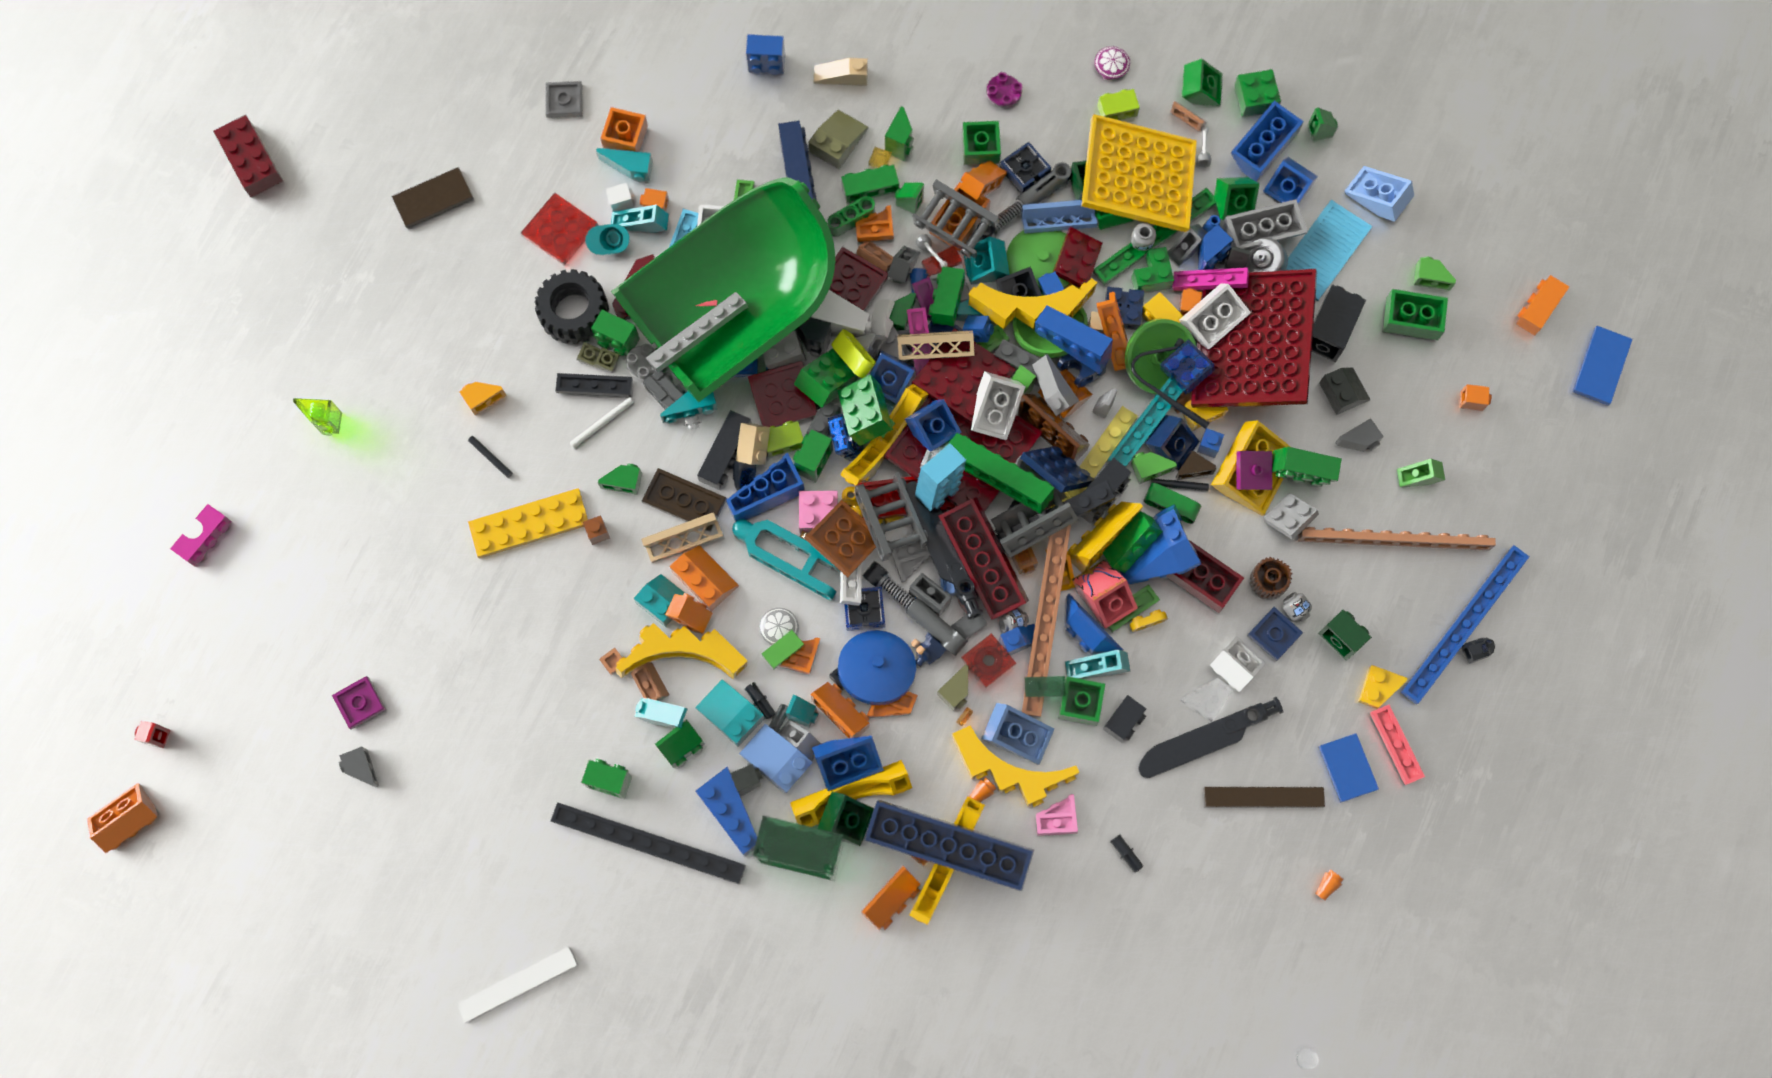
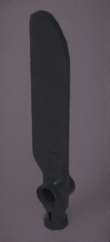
M918 482L907 483L906 490L922 529L927 531L928 541L926 546L938 575L941 579L953 584L956 597L960 600L961 605L965 606L968 613V620L981 616L984 612L977 603L978 597L974 590V583L970 580L939 518V515L943 514L941 509L934 508L930 512L915 496ZM967 587L969 592L964 593L960 588Z
M1273 697V700L1249 706L1241 711L1155 745L1146 752L1138 767L1140 775L1144 778H1151L1242 740L1247 727L1268 720L1269 716L1276 713H1283L1279 699ZM1249 711H1254L1257 714L1255 721L1248 718Z

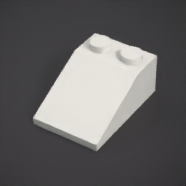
M984 371L978 388L971 430L1007 440L1025 386L1019 381Z

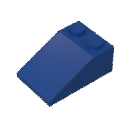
M872 736L831 740L812 747L827 791L884 771Z

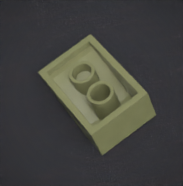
M837 110L816 130L809 140V153L840 169L868 130V126Z

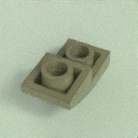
M584 342L577 361L612 372L619 354Z

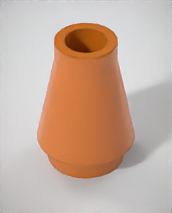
M985 777L983 780L980 779L969 797L982 802L995 794L994 791L997 788Z
M1329 870L1328 873L1325 872L1315 894L1326 901L1332 893L1342 886L1341 882L1344 879L1332 870Z

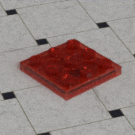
M554 192L520 234L559 263L565 265L585 242L588 231L598 226V222Z

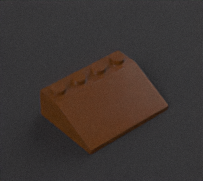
M1024 394L1021 396L1017 416L1042 432L1040 437L1051 447L1056 446L1060 448L1064 455L1075 461L1088 450L1090 444L1087 438L1074 431L1075 429L1072 424L1063 421L1060 414L1056 416L1042 397H1037L1035 394Z

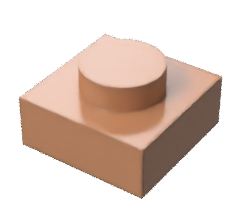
M613 648L599 660L612 676L616 673V664L622 656L616 648Z

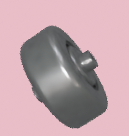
M1268 237L1258 238L1252 242L1263 240V244L1246 249L1251 251L1245 267L1248 268L1249 273L1285 271L1287 268V252L1275 239Z

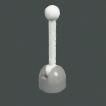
M1208 126L1202 127L1203 151L1198 154L1196 162L1199 167L1211 165V155L1206 152Z
M927 234L920 235L916 240V245L921 250H929L939 261L941 268L943 266L947 267V262L943 261L931 248L932 241Z

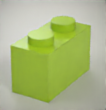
M1123 89L1117 93L1103 94L1099 97L1097 104L1100 116L1115 120L1137 117L1140 109L1134 89Z
M788 421L779 427L770 426L767 447L769 458L802 448L803 436L798 421Z

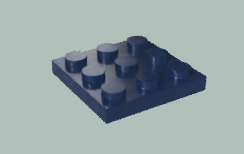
M1056 446L1026 451L1020 457L1021 460L1061 493L1088 487L1094 480L1087 470L1081 469L1075 460L1068 458Z

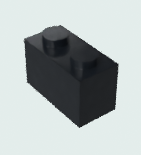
M1127 695L1103 730L1121 743L1125 739L1129 741L1135 733L1133 730L1135 724L1140 725L1145 719L1146 715L1143 713L1147 708Z

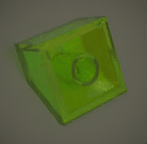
M293 398L294 404L322 435L332 436L333 434H339L342 412L332 400Z

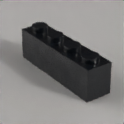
M730 410L697 474L700 482L720 490L722 485L726 484L728 480L727 474L730 469H733V464L736 460L741 423L752 424L750 418Z

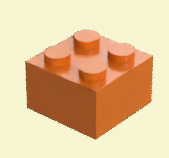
M611 107L600 138L603 148L640 152L648 128L646 115Z

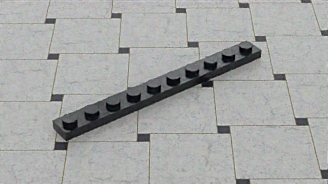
M558 802L550 820L553 823L739 885L746 867L745 864Z

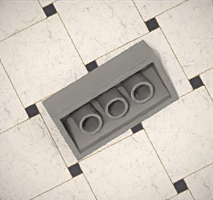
M1296 199L1227 216L1222 225L1223 230L1233 239L1231 246L1242 249L1263 244V240L1252 242L1262 237L1280 241L1308 233Z

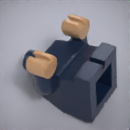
M929 632L926 634L924 642L921 643L919 640L914 639L911 643L914 648H917L916 653L919 658L916 660V664L920 667L925 662L930 665L947 650Z

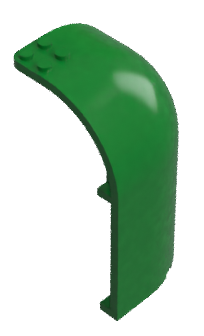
M785 177L769 181L750 190L714 213L611 291L651 345L655 343L657 346L655 351L716 307L696 305L717 300V305H719L735 292L747 303L748 308L668 365L669 369L698 403L807 321L820 307L829 291L835 269L834 241L829 226L819 211V208H821L819 203L808 195L810 190L804 182L801 183L799 180L796 181Z

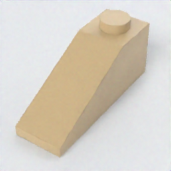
M847 58L814 66V84L867 85L868 59Z

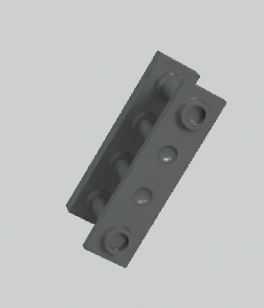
M936 179L932 185L935 195L921 217L915 213L912 215L914 225L922 230L925 228L960 249L964 256L976 259L977 251L974 250V247L987 227H997L999 217ZM946 198L950 201V205L935 226L927 220L939 201ZM961 207L966 210V214L951 236L943 231V228L956 208ZM976 216L981 219V225L966 245L959 241L958 238L970 220Z
M899 472L895 473L893 483L872 490L865 489L864 484H860L855 487L854 491L855 498L881 561L888 560L893 549L917 541L922 549L925 548L928 541L927 531L922 529L907 493L906 481L904 478H901ZM897 490L900 500L880 507L872 506L871 498ZM904 507L908 516L884 525L880 524L877 518L880 514ZM911 524L915 533L892 542L887 541L885 538V532Z
M1054 487V498L1045 509L1054 504L1057 509L1046 514L1045 509L1039 514L1024 504L1019 503L990 519L999 534L1004 532L1006 537L1001 539L1000 542L1010 558L1079 520L1069 502L1063 504L1062 500L1067 498L1064 492L1061 493ZM1038 514L1040 518L1029 524L1028 519ZM1021 523L1023 528L1012 533L1010 528Z

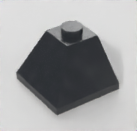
M1031 266L995 280L999 292L1022 297L1042 296Z

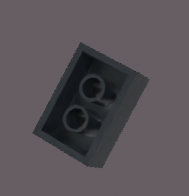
M1113 458L1084 491L1107 480L1115 497H1117L1119 493L1122 494L1129 486L1128 484L1131 481L1129 477L1132 472ZM1116 499L1081 517L1090 524L1094 520L1097 521L1103 516L1106 506L1110 508Z

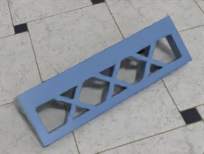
M1082 200L1022 205L1021 220L1024 233L1068 230L1070 227L1075 229L1096 228L1095 210L1082 207ZM1091 218V221L1085 222L1082 219ZM1064 220H1071V221H1073V222H1072V223H1066V222H1064ZM1047 221H1052V222H1054L1055 224L1049 225V224H1047L1046 222H1047ZM1027 223H1035L1037 225L1028 227Z

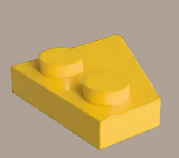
M1371 665L1358 702L1378 709L1408 678Z

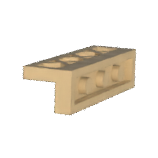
M973 331L898 335L897 337L899 360L974 356ZM962 341H970V351L962 352L957 346ZM943 342H948L953 346L948 353H943L938 348ZM924 343H929L934 348L929 354H924L919 349ZM910 344L915 350L911 355H902V345Z
M713 512L647 536L641 540L643 546L647 549L650 561L655 562L721 538L724 535L717 515ZM715 524L718 534L712 536L705 534L707 526ZM695 531L700 534L698 540L693 543L686 540L689 533ZM674 538L682 540L680 547L677 549L668 547ZM658 544L663 546L662 553L654 557L651 547Z

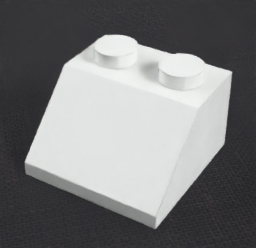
M1236 637L1210 666L1218 675L1227 680L1232 688L1240 692L1266 662Z

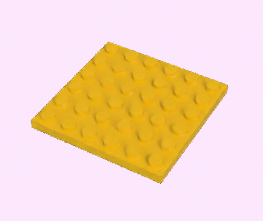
M1093 114L1081 206L1187 232L1190 229L1197 140Z

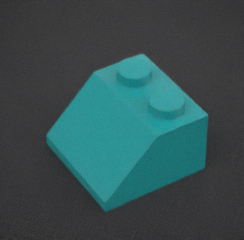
M989 236L978 242L974 247V250L977 251L976 259L964 256L966 275L971 284L995 282L997 279L1010 275L1005 241Z
M660 574L646 583L633 599L637 605L667 627L672 619L665 614L674 595L683 596L685 592Z

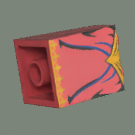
M1105 560L1072 579L1077 593L1105 629L1138 609L1127 580Z

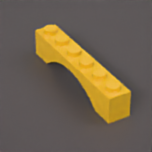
M902 760L884 766V771L830 791H827L826 788L790 802L800 831L820 823L832 791L845 794L853 799H859L872 795H896L912 789L909 775Z

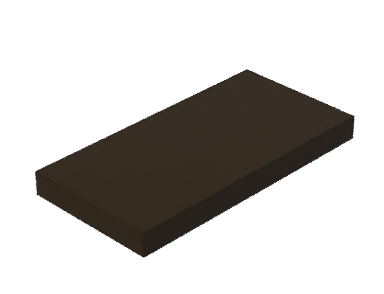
M459 167L391 196L407 229L474 199Z
M658 468L642 499V503L688 522L713 512L718 518L727 498ZM715 524L707 526L706 531L711 533Z

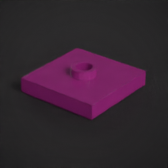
M1236 451L1238 490H1272V451Z
M368 676L332 695L350 730L386 710Z

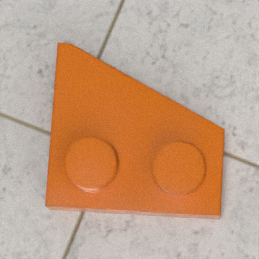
M891 205L886 206L885 210L878 214L875 212L869 215L868 218H863L856 222L857 242L894 239Z
M818 637L813 640L802 641L804 647L783 662L780 667L810 675L820 643V638Z
M908 691L895 702L885 705H871L867 716L873 718L910 715L918 695Z

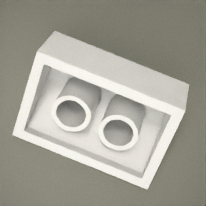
M1220 284L1179 321L1199 343L1209 350L1251 312L1229 284Z

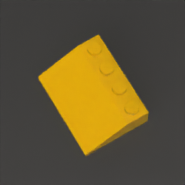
M1260 421L1244 422L1211 485L1226 497L1264 516L1283 479L1275 477L1276 474L1272 473V490H1238L1236 451H1272L1273 454V450L1291 446Z
M1123 501L1118 505L1113 504L1107 511L1108 515L1105 518L1100 517L1094 524L1095 528L1091 532L1087 530L1081 537L1082 541L1078 545L1074 543L1068 549L1071 563L1081 573L1088 570L1142 510L1143 505Z

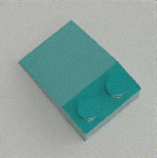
M723 679L695 707L737 747L765 719L764 715Z

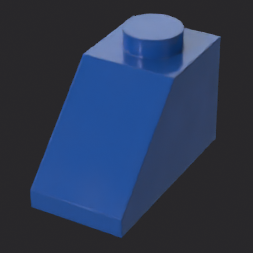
M1035 624L1027 625V627L1020 626L1000 635L999 641L1007 657L1032 646Z

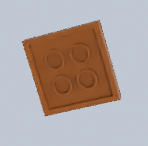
M843 500L804 538L846 577H849L876 549L865 520Z

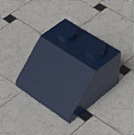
M1166 414L1145 444L1152 453L1176 462V470H1180L1200 441L1182 418Z

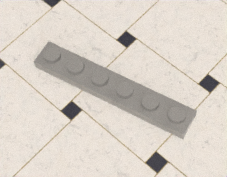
M735 292L647 356V361L659 373L748 308L747 303Z

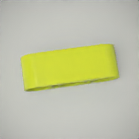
M842 329L831 343L833 349L853 373L860 378L866 377L876 364L875 360L859 341L845 329Z

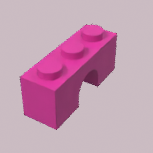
M209 504L195 518L203 526L201 535L197 538H188L182 534L170 548L193 566L203 560L204 554L216 544L218 537L228 530L229 524L232 522Z

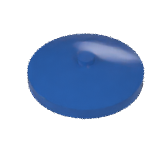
M881 630L866 631L851 638L843 647L838 660V675L844 689L858 701L871 705H885L899 700L909 691L916 675V660L908 644L897 635Z

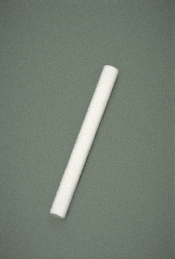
M630 397L571 441V446L575 449L634 403Z

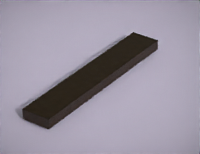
M1204 787V808L1325 807L1324 787Z

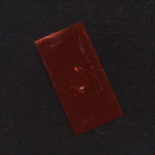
M955 246L937 253L943 261L947 262V267L953 268L963 262ZM934 256L921 261L928 277L942 271L939 261Z

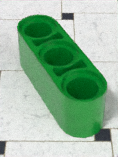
M869 196L862 197L830 215L827 219V224L832 236L837 237L856 227L857 221L868 218L869 215L875 213L874 199ZM865 206L871 207V208L868 209V210H867V209H863V207H865ZM855 215L854 218H848L847 216ZM834 223L839 224L838 227H833L831 225Z
M1151 483L1143 499L1144 503L1160 511L1175 504L1182 521L1189 524H1194L1202 507L1200 503L1157 483Z

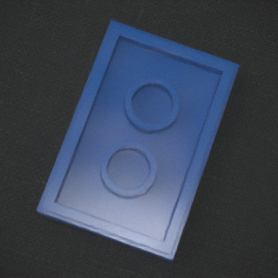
M1357 733L1318 746L1340 803L1379 790Z

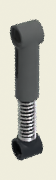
M1064 162L1057 163L1051 172L1019 195L1013 204L998 214L999 224L997 227H987L985 231L989 234L982 235L978 242L989 236L995 237L1001 228L1006 227V224L1008 225L1016 217H1019L1022 213V205L1040 203L1058 188L1066 186L1070 180L1071 167ZM1058 173H1063L1065 176H1059Z
M874 560L862 576L873 586H879L884 592H887V595L890 594L892 599H895L897 603H900V606L902 605L907 610L906 614L956 656L968 640L920 599L914 600V597L906 593V590L903 591L904 588L901 589L899 584L893 582L894 580H891V577L888 576L889 572Z

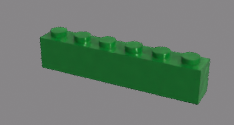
M956 433L949 442L966 459L964 471L1039 514L1044 511L1054 498V487L1049 482L1038 479L1033 473L1022 470L1017 464L1006 461L1001 455L990 452L985 446L971 441L969 437Z

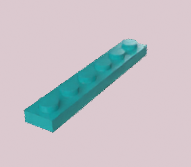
M1172 375L1160 389V391L1175 401L1185 390ZM1157 394L1107 461L1110 462L1115 458L1127 467L1172 405Z

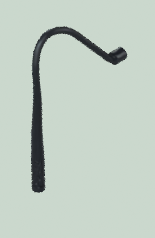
M1179 338L1174 347L1138 354L1131 362V370L1134 376L1178 411L1206 429L1209 425L1208 421L1202 419V417L1146 382L1135 370V363L1139 358L1145 355L1181 349L1184 340Z

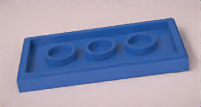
M1596 326L1573 392L1609 406L1633 339Z

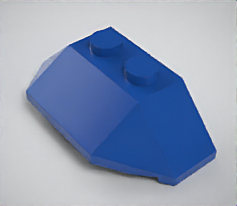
M1070 593L1066 596L1065 632L1072 639L1076 638L1079 642V647L1084 652L1096 655L1114 650H1124Z

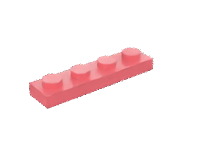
M1390 705L1370 712L1404 784L1407 785L1424 778L1425 776Z

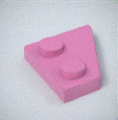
M1074 794L1069 795L1059 803L1053 804L1049 809L1036 814L1037 836L1078 833Z

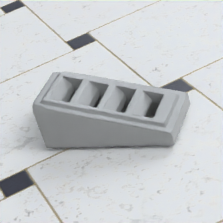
M1113 388L1100 396L1093 408V413L1106 418L1114 403L1117 390Z

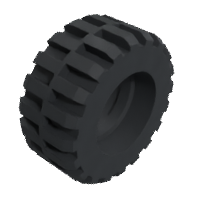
M571 269V272L562 270L560 271L561 274L556 275L554 273L550 275V280L545 279L542 282L543 288H538V296L535 297L534 302L536 305L535 312L545 332L556 341L560 339L565 344H568L569 341L572 344H578L580 340L586 342L589 341L588 337L590 336L594 338L591 328L601 310L609 312L608 300L601 284L592 275L588 276V273L584 271L578 273L577 269ZM581 295L589 300L586 311L579 317L564 319L555 313L559 302L567 296Z

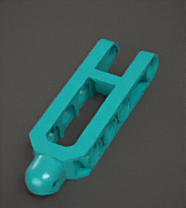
M740 519L733 524V534L737 539L746 543L749 557L823 598L832 601L837 591L814 578L811 574L818 563L831 570L833 568L839 572L841 571L808 541L768 519L754 524ZM768 532L777 537L780 542L784 541L795 547V550L798 552L800 550L810 555L802 570L756 546L755 540L758 535Z

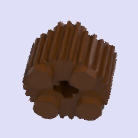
M1266 557L1255 566L1250 574L1251 588H1254L1253 591H1256L1255 594L1261 599H1276L1283 595L1290 587L1293 574L1290 571L1292 569H1289V565L1283 563L1282 560L1279 561V559L1275 560V558Z

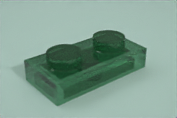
M1065 676L1025 677V697L1066 696Z

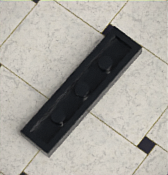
M557 373L555 391L556 393L631 397L633 378L626 376Z

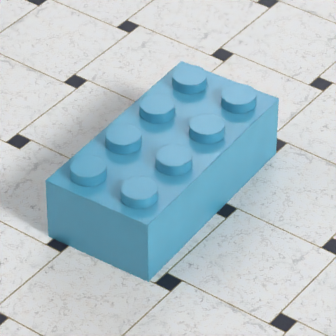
M950 443L922 466L915 496L930 512L934 508L939 509L945 503V499L948 496L952 497L959 491L958 487L961 484L960 480L963 477L962 473L965 470L966 459Z

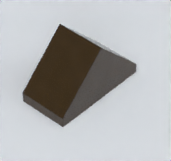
M1192 451L1178 471L1176 481L1213 475L1216 471V465L1195 451Z

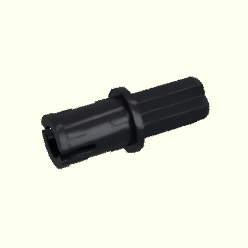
M755 682L752 683V686L749 684L745 691L753 700V705L759 708L766 719L772 718L775 715V711L766 700L767 696L762 694Z
M1121 834L1110 841L1121 855L1120 858L1125 860L1134 873L1143 868V864L1132 851L1134 849L1128 846Z

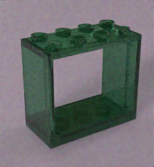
M763 816L753 857L760 864L835 882L845 842L842 834Z

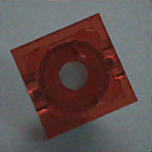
M992 633L961 657L968 666L969 671L974 674L975 679L980 681L985 688L989 687L1016 665L1014 659Z

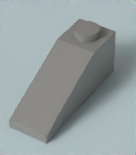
M1048 354L1033 364L1045 401L1056 416L1079 402V399Z

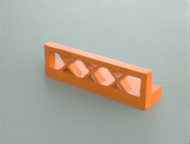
M1115 292L1109 293V300L1096 304L1104 334L1113 339L1111 359L1114 370L1118 371L1126 369L1125 350L1128 339Z

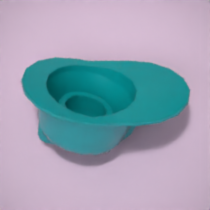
M620 224L599 225L588 231L586 245L596 255L619 253L628 247L630 236L625 227Z

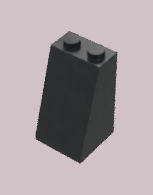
M1331 285L1314 320L1312 352L1336 363L1348 343L1366 300L1359 294H1352L1346 291L1341 286Z

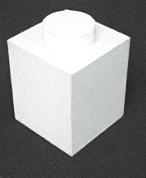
M627 183L605 189L613 212L634 207L632 200L635 199L632 188L628 189Z

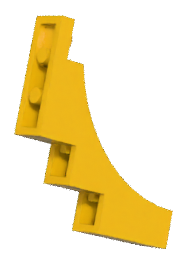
M1091 278L1087 284L1084 282L1079 289L1071 285L1059 292L1037 297L1009 295L980 283L977 287H973L970 290L968 305L984 316H989L991 321L1003 329L1014 317L1034 329L1035 321L1046 305L1072 318L1095 293L1097 281Z

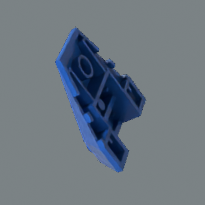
M1175 504L1160 511L1153 517L1163 532L1126 573L1120 571L1121 576L1127 580L1128 585L1149 581V578L1159 576L1164 578L1168 574H1183L1201 565L1197 552L1189 542L1181 524L1182 519Z

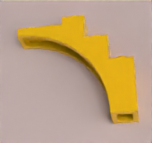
M915 384L905 389L897 405L889 415L890 419L895 423L892 427L893 430L888 432L883 438L879 436L871 440L858 457L843 469L841 476L848 483L857 486L863 480L868 481L875 476L884 460V454L907 426L905 418L920 409L928 396L927 392Z
M653 623L650 626H645L640 631L639 640L641 645H635L628 657H622L617 662L616 673L623 678L632 670L648 662L662 658L682 657L709 663L734 679L747 667L748 660L716 629L706 632L701 637V641H699L685 626L674 630L670 635L671 638H669Z
M971 725L952 733V738L971 779L976 778L980 780L988 776L987 772H990L999 793L1004 791L1005 794L1016 789L1015 786L1018 785L1027 807L1032 805L1034 808L1043 804V799L1047 797L1044 790L1047 789L1050 792L1057 789L1059 783L1064 781L1066 784L1073 782L1080 773L1076 765L1051 772L1021 769L1002 761L991 753L978 739Z
M967 796L954 824L974 830L985 805ZM934 864L909 916L928 925L955 869Z

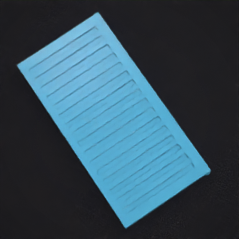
M1330 200L1310 227L1308 233L1304 235L1288 257L1286 270L1317 269L1315 300L1319 301L1372 226L1333 200Z

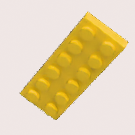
M576 488L468 521L477 557L480 559L584 527L583 522L587 521L588 517L580 490Z

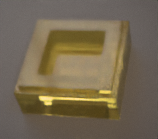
M874 147L868 165L876 168L888 165L892 152Z

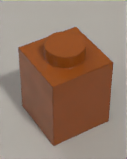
M601 515L583 522L592 545L610 539Z

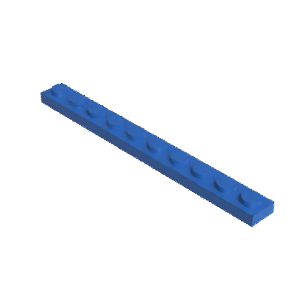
M1515 545L1509 549L1400 693L1416 705L1419 704L1530 556Z

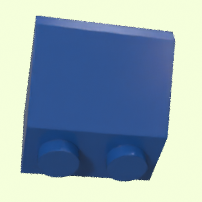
M1287 157L1281 162L1263 191L1280 203L1296 199L1299 204L1318 176L1290 157Z
M944 399L934 400L905 418L913 436L930 452L951 440L956 433H962Z

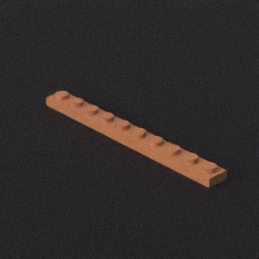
M1071 524L1049 536L1021 711L1027 715L1041 717Z
M1306 527L1298 534V542L1491 550L1496 546L1495 538H1489L1488 535L1469 537L1468 534L1450 536L1449 533L1431 535L1429 532L1412 534L1409 531H1403L1398 534L1392 533L1389 530L1376 533L1373 530L1355 532L1354 529L1335 531L1334 528H1324L1323 530H1316L1315 527Z

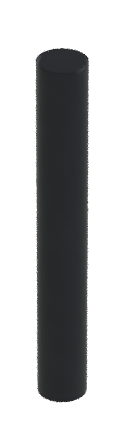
M474 436L468 439V442L507 478L513 474Z
M1151 479V483H1157L1169 488L1209 490L1208 483Z

